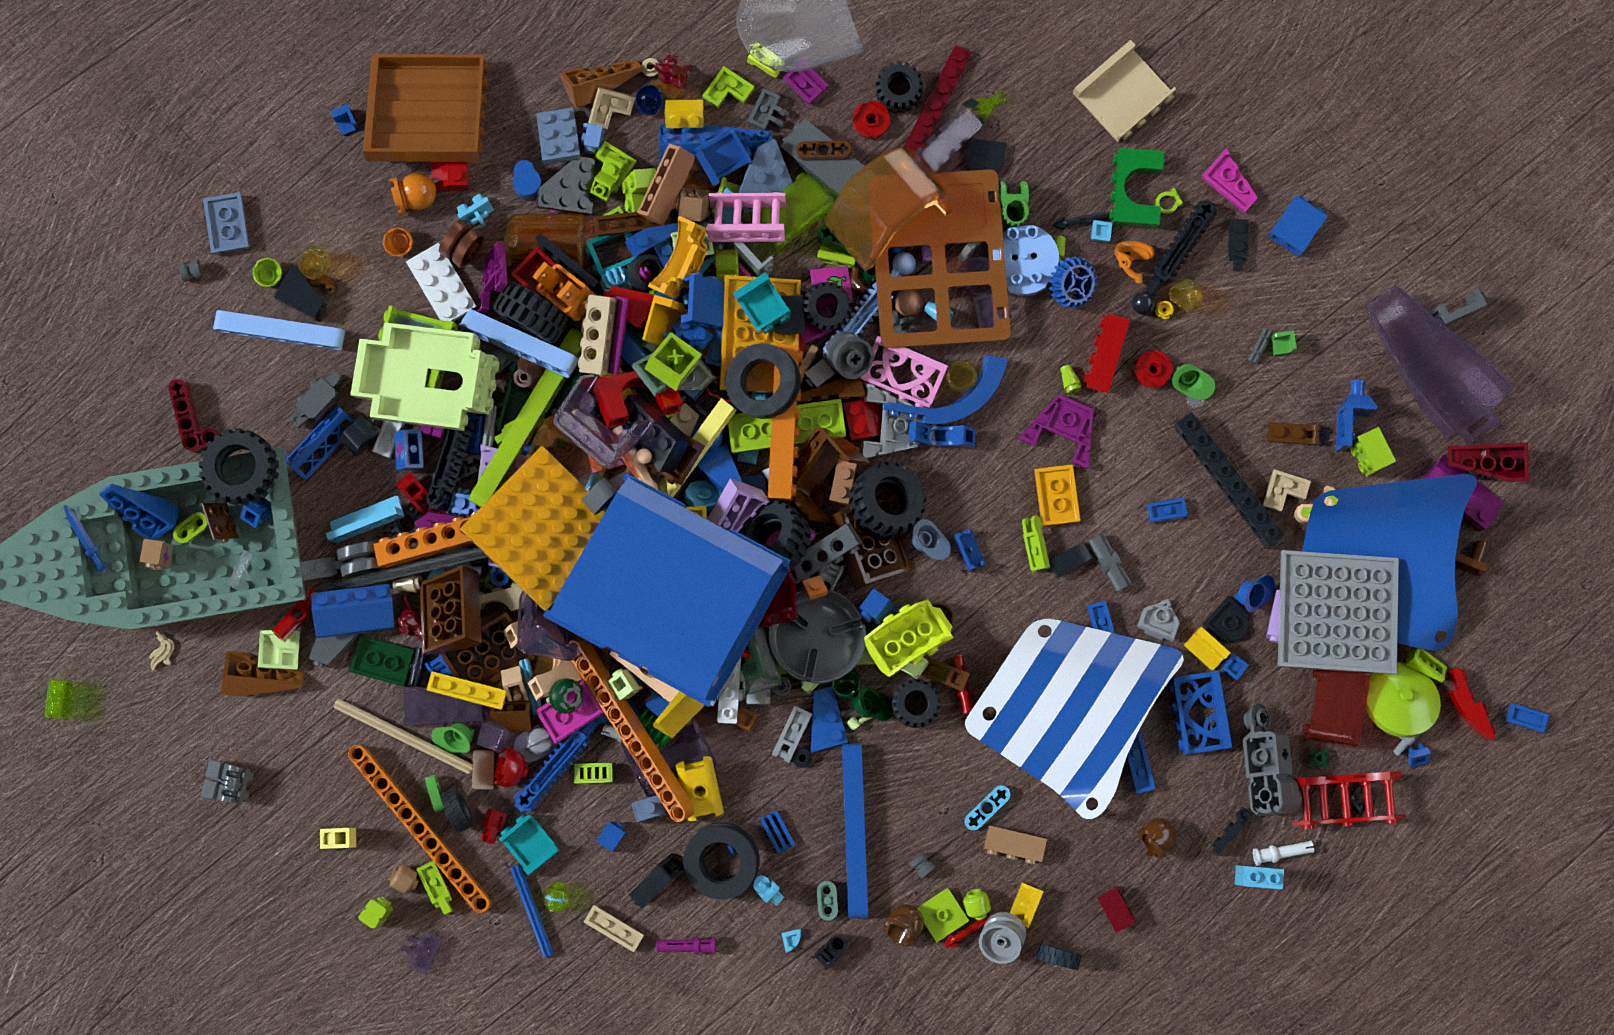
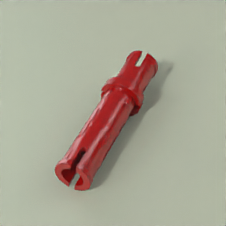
M964 655L953 656L954 667L967 672ZM967 681L964 691L957 693V696L960 697L962 714L970 713L973 709L971 697L973 692L970 690L969 681Z

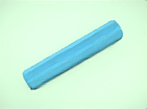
M529 659L520 660L519 664L528 698L531 701L533 715H538L536 710L542 707L540 699H535L528 685V682L534 678Z

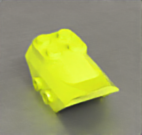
M928 599L915 603L912 606L909 604L905 605L899 610L900 613L895 616L890 614L883 619L884 622L864 637L870 656L886 676L890 677L910 664L913 666L917 665L923 660V656L935 654L939 650L938 647L954 638L950 633L952 625L942 610L933 607Z

